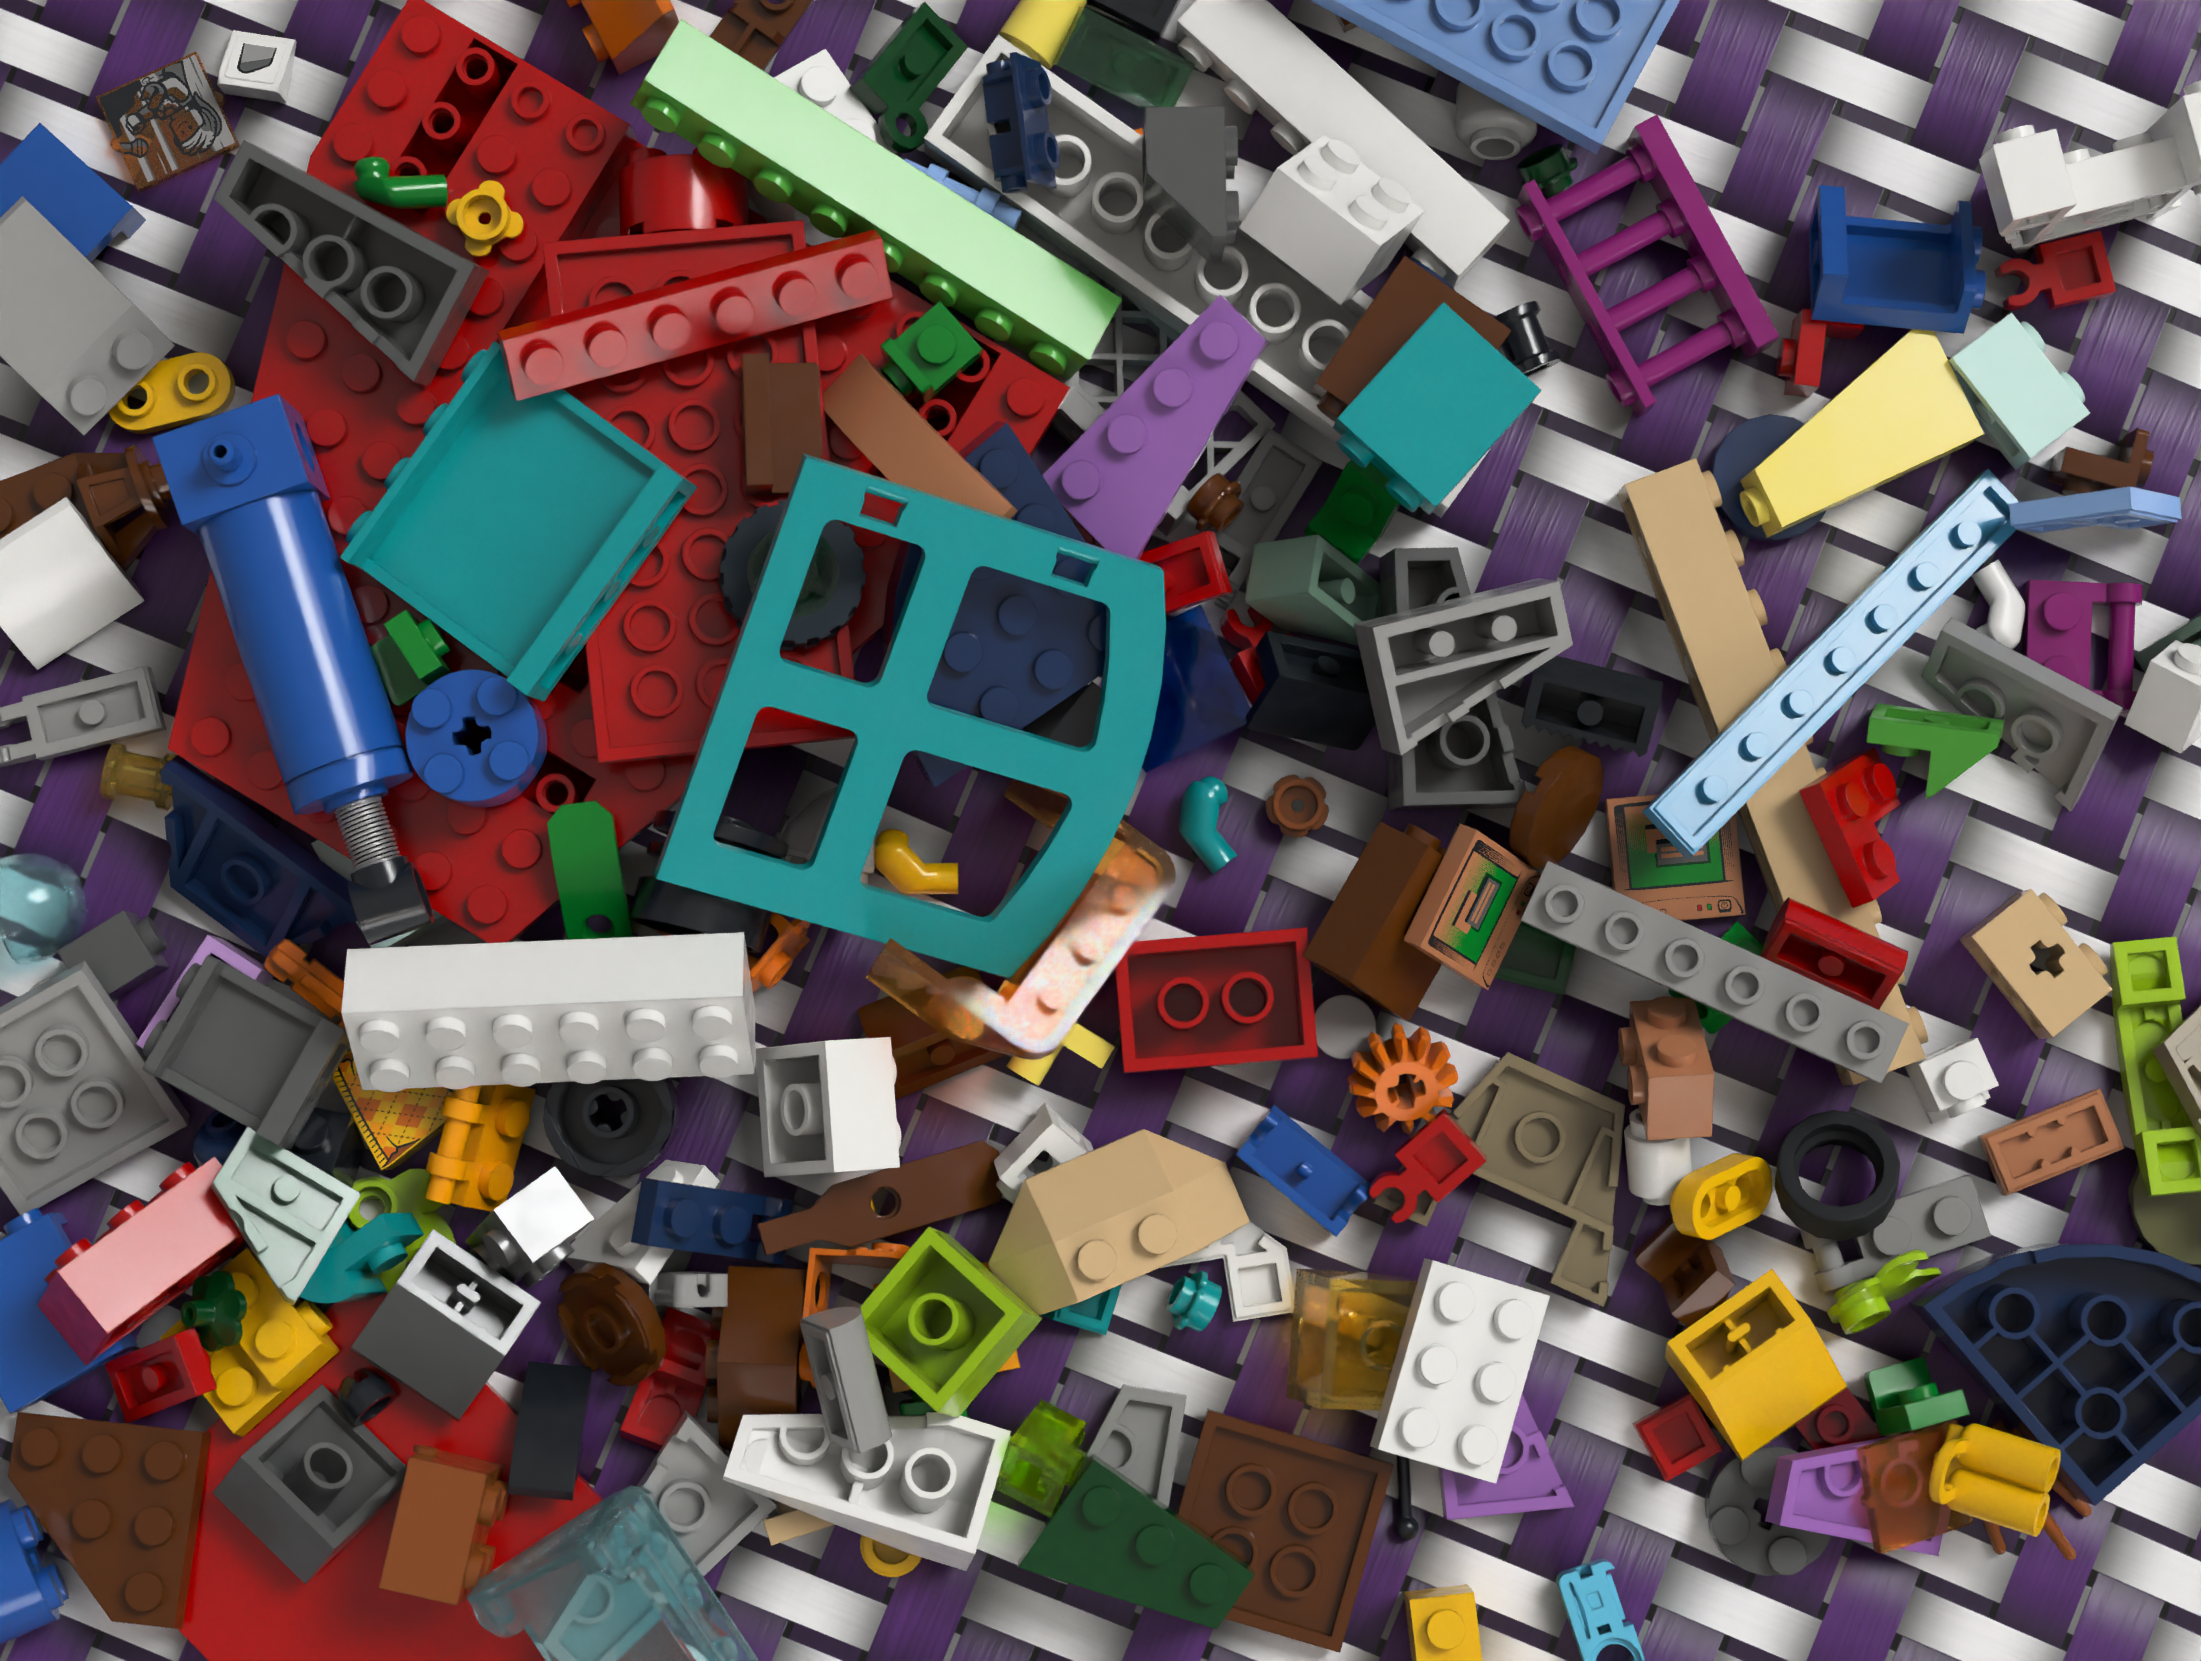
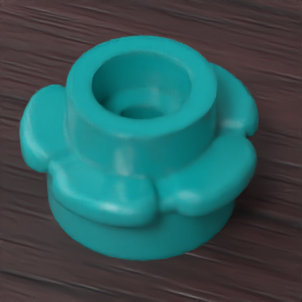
M1200 1271L1194 1273L1190 1278L1182 1275L1173 1285L1167 1299L1166 1310L1173 1313V1324L1176 1329L1182 1330L1188 1327L1196 1332H1201L1207 1327L1214 1316L1221 1298L1222 1288L1220 1285L1208 1280L1207 1272Z

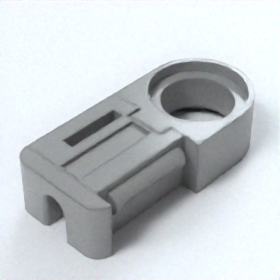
M659 1271L651 1285L636 1282L642 1287L653 1305L673 1306L676 1308L728 1307L727 1273Z

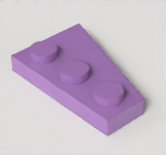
M1523 1394L1521 1395L1496 1484L1438 1467L1443 1518L1446 1520L1574 1507L1566 1486L1563 1485L1551 1459L1545 1439L1541 1431L1538 1430Z
M1948 1426L1779 1456L1765 1521L1780 1526L1939 1556L1948 1506L1947 1504L1943 1505L1931 1500L1929 1480L1933 1459H1935L1934 1455L1937 1451L1939 1452L1944 1444Z

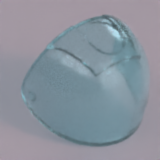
M21 853L0 858V936L9 955L19 965L38 963L57 955L59 949L71 943L75 937L79 936L86 921V899L80 878L70 866L46 855Z

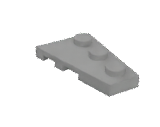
M1952 617L1941 629L1922 674V677L1962 714L2005 720L2001 738L2015 750L2011 758L2027 773L2035 768L2055 786L2058 792L2054 797L2070 812L2080 800L2123 708Z
M1123 1384L1067 1491L1093 1454H1095L1169 1507L1187 1395Z

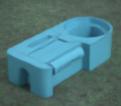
M1601 1558L1559 1572L1556 1576V1585L1581 1660L1596 1661L1599 1652L1604 1647L1611 1644H1619L1629 1650L1632 1661H1645L1633 1623L1630 1621L1622 1623V1620L1626 1619L1612 1575L1611 1573L1606 1574V1571L1614 1569V1566L1606 1559Z

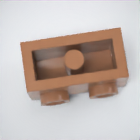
M1662 996L1653 1000L1630 1001L1629 1027L1619 1028L1618 1031L1619 1057L1621 1065L1628 1066L1627 1082L1630 1104L1639 1105L1647 1141L1711 1137L1714 1071L1695 1000Z

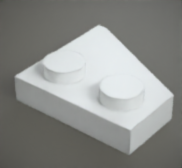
M671 1160L662 1162L646 1177L716 1188L720 1182L705 1165ZM641 1182L570 1244L575 1251L564 1260L575 1271L587 1263L605 1262L623 1270L635 1282L651 1285L674 1249L646 1246L631 1242Z

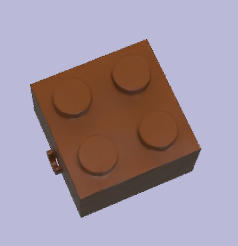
M414 1444L413 1452L417 1454L409 1457L379 1588L457 1606L471 1594L478 1592L481 1584L487 1585L490 1578L496 1547L486 1545L490 1527H493L495 1520L502 1521L509 1498L508 1482L501 1481L504 1465L441 1451L434 1447Z

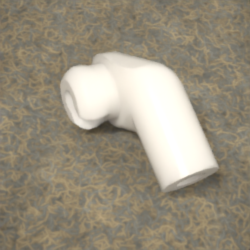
M1998 559L1971 575L1990 606L1987 623L1977 628L1976 631L2013 650L2021 639L2026 607L2022 596Z

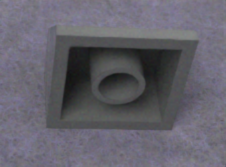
M321 1384L238 1459L213 1491V1494L306 1584L403 1487L407 1466L364 1424L355 1426L344 1413L339 1400Z

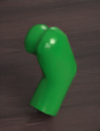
M382 157L362 158L355 163L354 172L357 181L353 182V187L360 199L396 209L446 207L448 191L444 174L389 177V163Z

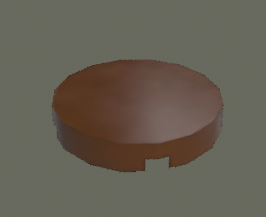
M1573 745L1555 751L1540 764L1534 776L1542 780L1534 793L1525 790L1523 795L1520 796L1510 824L1509 842L1512 852L1521 857L1519 859L1526 864L1542 871L1547 861L1557 865L1572 851L1581 839L1597 809L1603 789L1604 769L1600 758Z
M605 1262L587 1263L561 1282L558 1292H563L564 1301L557 1305L558 1321L567 1343L580 1362L587 1368L589 1367L593 1372L601 1368L607 1374L612 1375L606 1381L616 1386H635L662 1366L666 1354L665 1330L656 1307L642 1287L623 1270Z

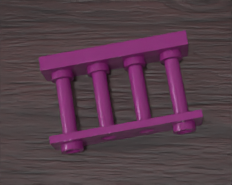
M1658 115L1634 127L1627 139L1631 148L1626 150L1625 158L1548 199L1544 198L1534 179L1523 185L1517 197L1521 206L1515 208V214L1523 232L1531 242L1540 240L1611 369V372L1606 374V381L1614 398L1622 408L1630 405L1637 418L1648 413L1656 403L1649 389L1654 384L1728 345L1733 349L1740 346L1746 358L1749 359L1770 348L1779 337L1778 332ZM1636 180H1639L1642 184L1648 181L1651 183L1661 203L1656 205V213L1575 254L1558 223L1560 220ZM1666 235L1673 239L1680 236L1691 256L1690 259L1686 260V268L1607 310L1605 309L1588 278L1589 276ZM1697 290H1700L1703 294L1708 291L1711 292L1722 312L1716 317L1717 323L1636 365L1619 334L1620 331Z

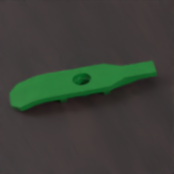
M596 800L560 805L547 822L567 940L634 937L631 919H629L630 912L619 858L613 814ZM592 915H603L611 920L612 927L606 932L598 933L589 927L587 920Z

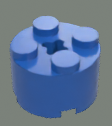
M483 670L453 672L430 684L415 697L412 703V709L406 725L405 740L408 756L419 777L431 789L441 795L470 807L498 806L517 798L532 782L539 769H541L547 753V730L543 717L532 700L507 682L504 677ZM476 724L485 731L491 732V739L481 742V753L479 754L463 745V738L471 735V727Z
M11 1499L0 1503V1645L59 1620V1607L63 1606L64 1601L69 1599V1593L58 1566L53 1563L44 1567L36 1548L39 1545L38 1542L45 1539L39 1519L28 1504L17 1508Z

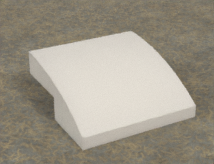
M67 497L0 539V627L37 670L144 602L137 585L105 549L97 532Z

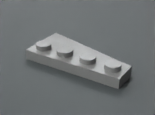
M687 1411L684 1412L542 1632V1644L559 1661L617 1660L777 1507L775 1500L723 1480L730 1455Z

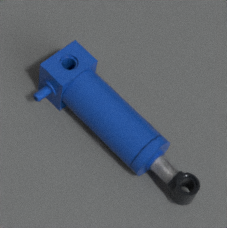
M276 394L152 437L181 524L200 537L294 815L310 814L325 810L326 814H337V822H339V827H341L340 831H342L344 836L343 840H346V848L349 849V857L352 858L351 862H353L352 866H354L355 870L350 875L352 882L348 884L349 895L359 926L367 942L373 945L433 924L434 915L420 873L412 861H408L407 856L398 855L400 851H396L398 849L397 843L394 842L395 838L393 837L394 834L391 833L392 829H389L391 825L388 824L389 820H386L388 816L385 815V807H382L381 798L388 795V789L413 777V770L406 750L403 748L404 744L321 505L322 502L328 501L331 498L302 414L281 395Z

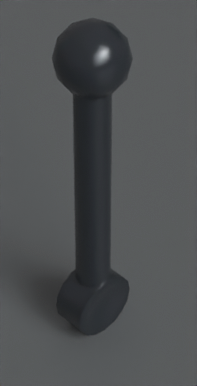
M1396 1455L1399 1518L1396 1519L1393 1530L1397 1538L1409 1541L1416 1537L1419 1530L1418 1522L1412 1517L1409 1458Z

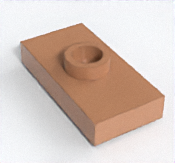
M2093 1089L1977 1136L2002 1196H2007L2124 1149L2101 1089Z

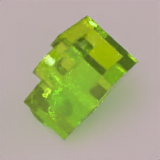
M1041 1399L1010 1439L994 1489L1051 1517L1058 1506L1064 1485L1067 1487L1071 1486L1084 1463L1086 1452L1078 1447L1084 1440V1429L1087 1422Z

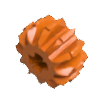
M1395 1022L1391 1030V1039L1384 1041L1380 1035L1370 1031L1367 1040L1372 1052L1353 1051L1351 1061L1357 1071L1349 1075L1347 1084L1350 1093L1358 1096L1355 1105L1358 1113L1363 1118L1375 1115L1376 1126L1383 1133L1398 1120L1400 1121L1402 1131L1410 1136L1414 1129L1413 1120L1422 1118L1427 1123L1436 1115L1434 1107H1452L1454 1097L1448 1087L1457 1083L1458 1073L1455 1065L1447 1063L1451 1055L1444 1042L1431 1043L1429 1031L1422 1026L1409 1038H1406L1403 1026ZM1407 1074L1406 1083L1398 1084L1399 1075Z

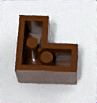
M728 1267V1307H712V1330L720 1331L719 1340L708 1339L705 1359V1378L717 1379V1384L709 1383L707 1422L718 1423L719 1444L725 1450H732L743 1415L801 1414L802 1380L799 1376V1355L804 1338L800 1324L802 1323L801 1319L804 1308L806 1269Z

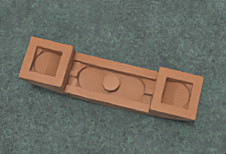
M860 353L823 393L824 411L889 481L1009 519L1018 511L903 398V394L863 354Z

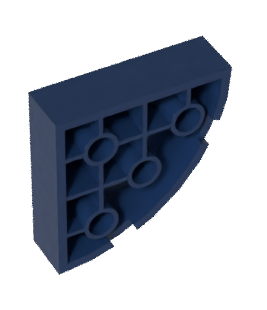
M996 421L959 452L970 465L977 469L1018 510L1011 518L1012 520L1086 543L1008 422ZM904 540L900 542L887 585L882 635L884 657L922 555V549L919 545ZM1057 553V561L1052 574L1084 583L1088 570L1093 564ZM987 566L976 568L968 581L928 690V702L1021 730L1103 674L1106 647V605L1099 601ZM911 751L925 780L935 788L968 766L926 752Z
M2096 1242L2042 1243L1997 1253L1955 1271L1908 1303L2025 1439L2060 1450L2061 1461L2057 1476L2080 1501L2096 1506L2201 1414V1269L2166 1254Z

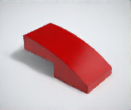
M669 1306L662 1320L666 1341V1354L662 1366L639 1382L620 1429V1437L660 1451L685 1411L696 1419L711 1380L705 1378L708 1339L719 1340L720 1331L712 1330L711 1322Z

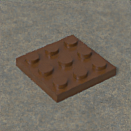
M1207 1409L1177 1514L1243 1560L1254 1571L1255 1576L1224 1619L1340 1653L1394 1464Z

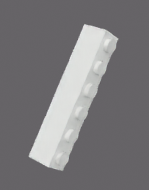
M1196 0L1177 20L1176 37L1181 41L1177 45L1180 53L1198 70L1205 72L1210 67L1227 83L1224 87L1225 93L1240 109L1248 114H1252L1257 110L1274 125L1270 130L1272 136L1289 153L1296 155L1318 138L1326 135L1330 139L1339 140L1351 146L1359 154L1361 163L1381 178L1392 179L1406 188L1412 197V201L1425 211L1404 242L1414 252L1410 259L1436 272L1453 288L1505 233L1510 220L1267 0Z

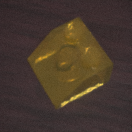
M1297 1269L1286 1397L1319 1409L1380 1410L1418 1278L1359 1271Z

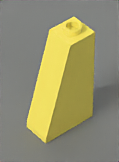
M1911 329L1740 480L1744 491L1740 493V502L1746 517L1753 526L1758 527L1761 525L1768 538L1960 450L1984 434L1935 332Z

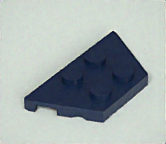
M177 755L163 766L161 783L172 786L173 811L164 817L166 839L171 847V858L168 860L171 888L265 958L269 955L272 948L283 939L291 940L298 946L301 944L309 945L349 921L351 924L358 921L351 903L348 889L350 882L181 756Z

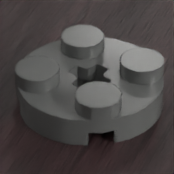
M1777 1445L1764 1446L1743 1462L1740 1461L1737 1455L1727 1459L1713 1475L1705 1496L1706 1518H1708L1709 1530L1719 1551L1740 1568L1763 1576H1787L1800 1572L1822 1554L1832 1535L1780 1526L1773 1523L1770 1524L1768 1529L1758 1525L1761 1520V1514L1753 1509L1754 1504L1759 1497L1764 1500L1770 1499L1778 1457L1798 1453L1786 1447Z

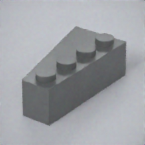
M243 140L213 199L274 255L280 257L312 290L321 298L327 300L350 321L358 332L370 343L375 344L413 382L430 386L489 271L267 150Z

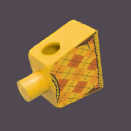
M352 1051L344 1055L332 1078L381 1170H392L398 1167L443 1132L447 1117L441 1115L445 1095L452 1096L454 1089L445 1087L407 1088L397 1092L362 1090Z

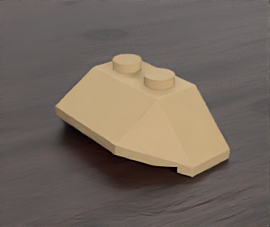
M1141 1129L1024 1179L987 1264L990 1271L1038 1315H1042L1084 1301L1200 1251L1250 1221L1225 1162L1148 1130Z

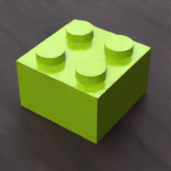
M930 1226L860 1306L872 1353L937 1413L957 1418L1042 1320L1034 1310L950 1234Z

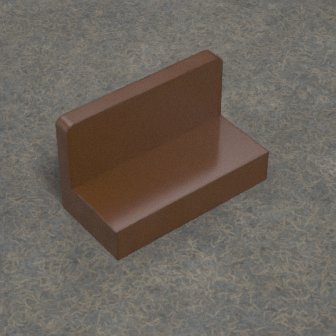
M769 353L742 354L740 387L744 496L789 495L803 453L822 459L819 366L813 362L769 363Z
M964 965L862 1006L857 1011L866 1038L891 1037L892 1056L897 1068L894 1084L895 1100L1011 1053L978 969Z

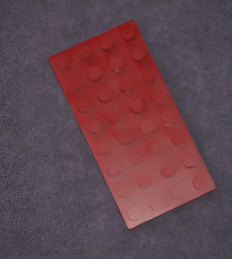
M804 220L543 243V256L550 317L807 248ZM815 319L563 388L697 486V489L585 644L598 765L696 755L740 633V629L736 626V620L732 615L728 616L723 606L724 599L722 593L719 592V565L723 549L728 538L731 537L736 526L744 517L746 519L755 513L756 509L766 504L768 507L778 505L779 501L787 500L788 495L744 496L740 387L742 354L769 353V363L813 362L819 366L822 459L830 461ZM815 553L795 607L804 606L814 600L823 587L824 571L822 563ZM766 557L761 563L759 576L761 574ZM848 623L839 630L837 635L830 640L825 639L819 642L816 647L805 650L804 647H795L792 651H779L780 656L786 660L855 680ZM764 707L756 714L744 750L854 739L855 734L851 730L778 708Z

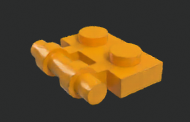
M510 1084L469 1086L464 1089H454L452 1096L445 1095L441 1115L447 1117L437 1153L430 1152L425 1171L431 1173L425 1198L444 1204L453 1203L463 1207L490 1212L504 1203L513 1185L514 1170L524 1132L529 1125L530 1110L536 1089Z

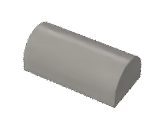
M838 1307L802 1318L800 1326L829 1441L859 1454L887 1442L892 1437V1432L861 1309L858 1307Z

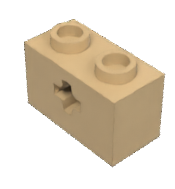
M2032 889L2017 892L1959 940L2038 1039L2053 1038L2113 989L2103 978L2108 973V970L2098 954L2086 943L2077 946L2062 927L2068 921L2056 902L2046 893H2041L2037 896ZM2031 949H2048L2051 955L2045 961L2048 971L2033 972L2029 965L2036 957Z

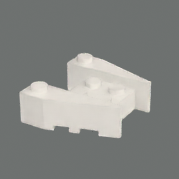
M2201 80L2184 87L2185 95L2144 133L2126 137L2113 143L2114 151L2090 157L2088 149H2079L2063 154L2056 129L2035 134L2033 125L2020 126L1997 134L1994 137L1996 144H1993L1983 154L1979 162L1999 234L2002 237L2004 236L2008 244L2011 243L2013 250L2019 254L2027 252L2034 244L2146 216L2147 221L2158 218L2181 206L2180 198L2192 187L2195 195L2201 194Z

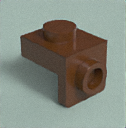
M2136 428L2125 435L2117 460L2065 447L2052 457L2046 481L2064 485L2062 493L2066 496L2123 487H2143L2150 474L2154 458V452L2146 449L2150 431Z
M1672 1216L1634 1253L1637 1265L1661 1283L1671 1314L1687 1327L1724 1303L1730 1290L1735 1286L1722 1249L1711 1240L1683 1235L1675 1227Z

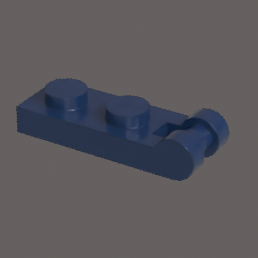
M642 1177L631 1242L646 1246L784 1264L787 1249L765 1255L758 1230L756 1239H749L753 1214L760 1215L759 1223L792 1214L795 1201Z

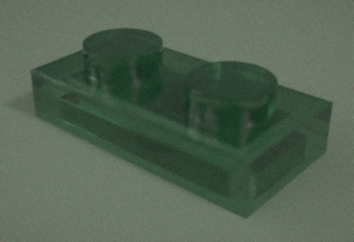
M1079 7L1052 65L1145 111V107H1175L1195 66L1194 63L1085 7Z

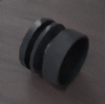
M657 811L653 828L668 835L676 811ZM720 814L713 835L716 841L783 861L786 860L789 845L786 842L767 835L753 824ZM649 842L646 853L659 860L664 842ZM642 876L638 880L629 919L672 935L744 932L747 952L760 953L762 952L772 911L658 880L655 876Z

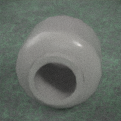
M1462 82L1458 84L1455 118L1457 137L1468 148H1471V151L1476 156L1488 160L1509 159L1516 156L1522 148L1532 142L1537 133V123Z

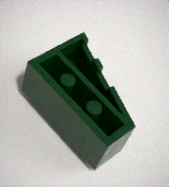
M1093 1454L1018 1561V1568L1214 1629L1219 1627L1255 1576L1251 1566L1095 1454Z

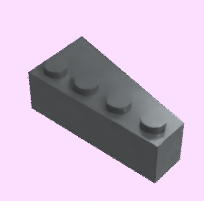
M1458 547L1394 548L1379 558L1381 617L1471 595ZM1496 692L1469 708L1470 712L1456 721H1449L1418 741L1417 746L1400 756L1386 751L1388 811L1516 807L1520 796L1527 789L1524 780L1521 781L1513 755V750H1515L1509 726L1504 723Z

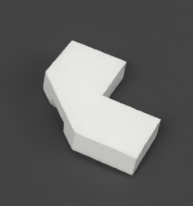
M1252 1222L1238 1228L1200 1251L1160 1267L1164 1268L1223 1258L1233 1322L1297 1312L1287 1248Z

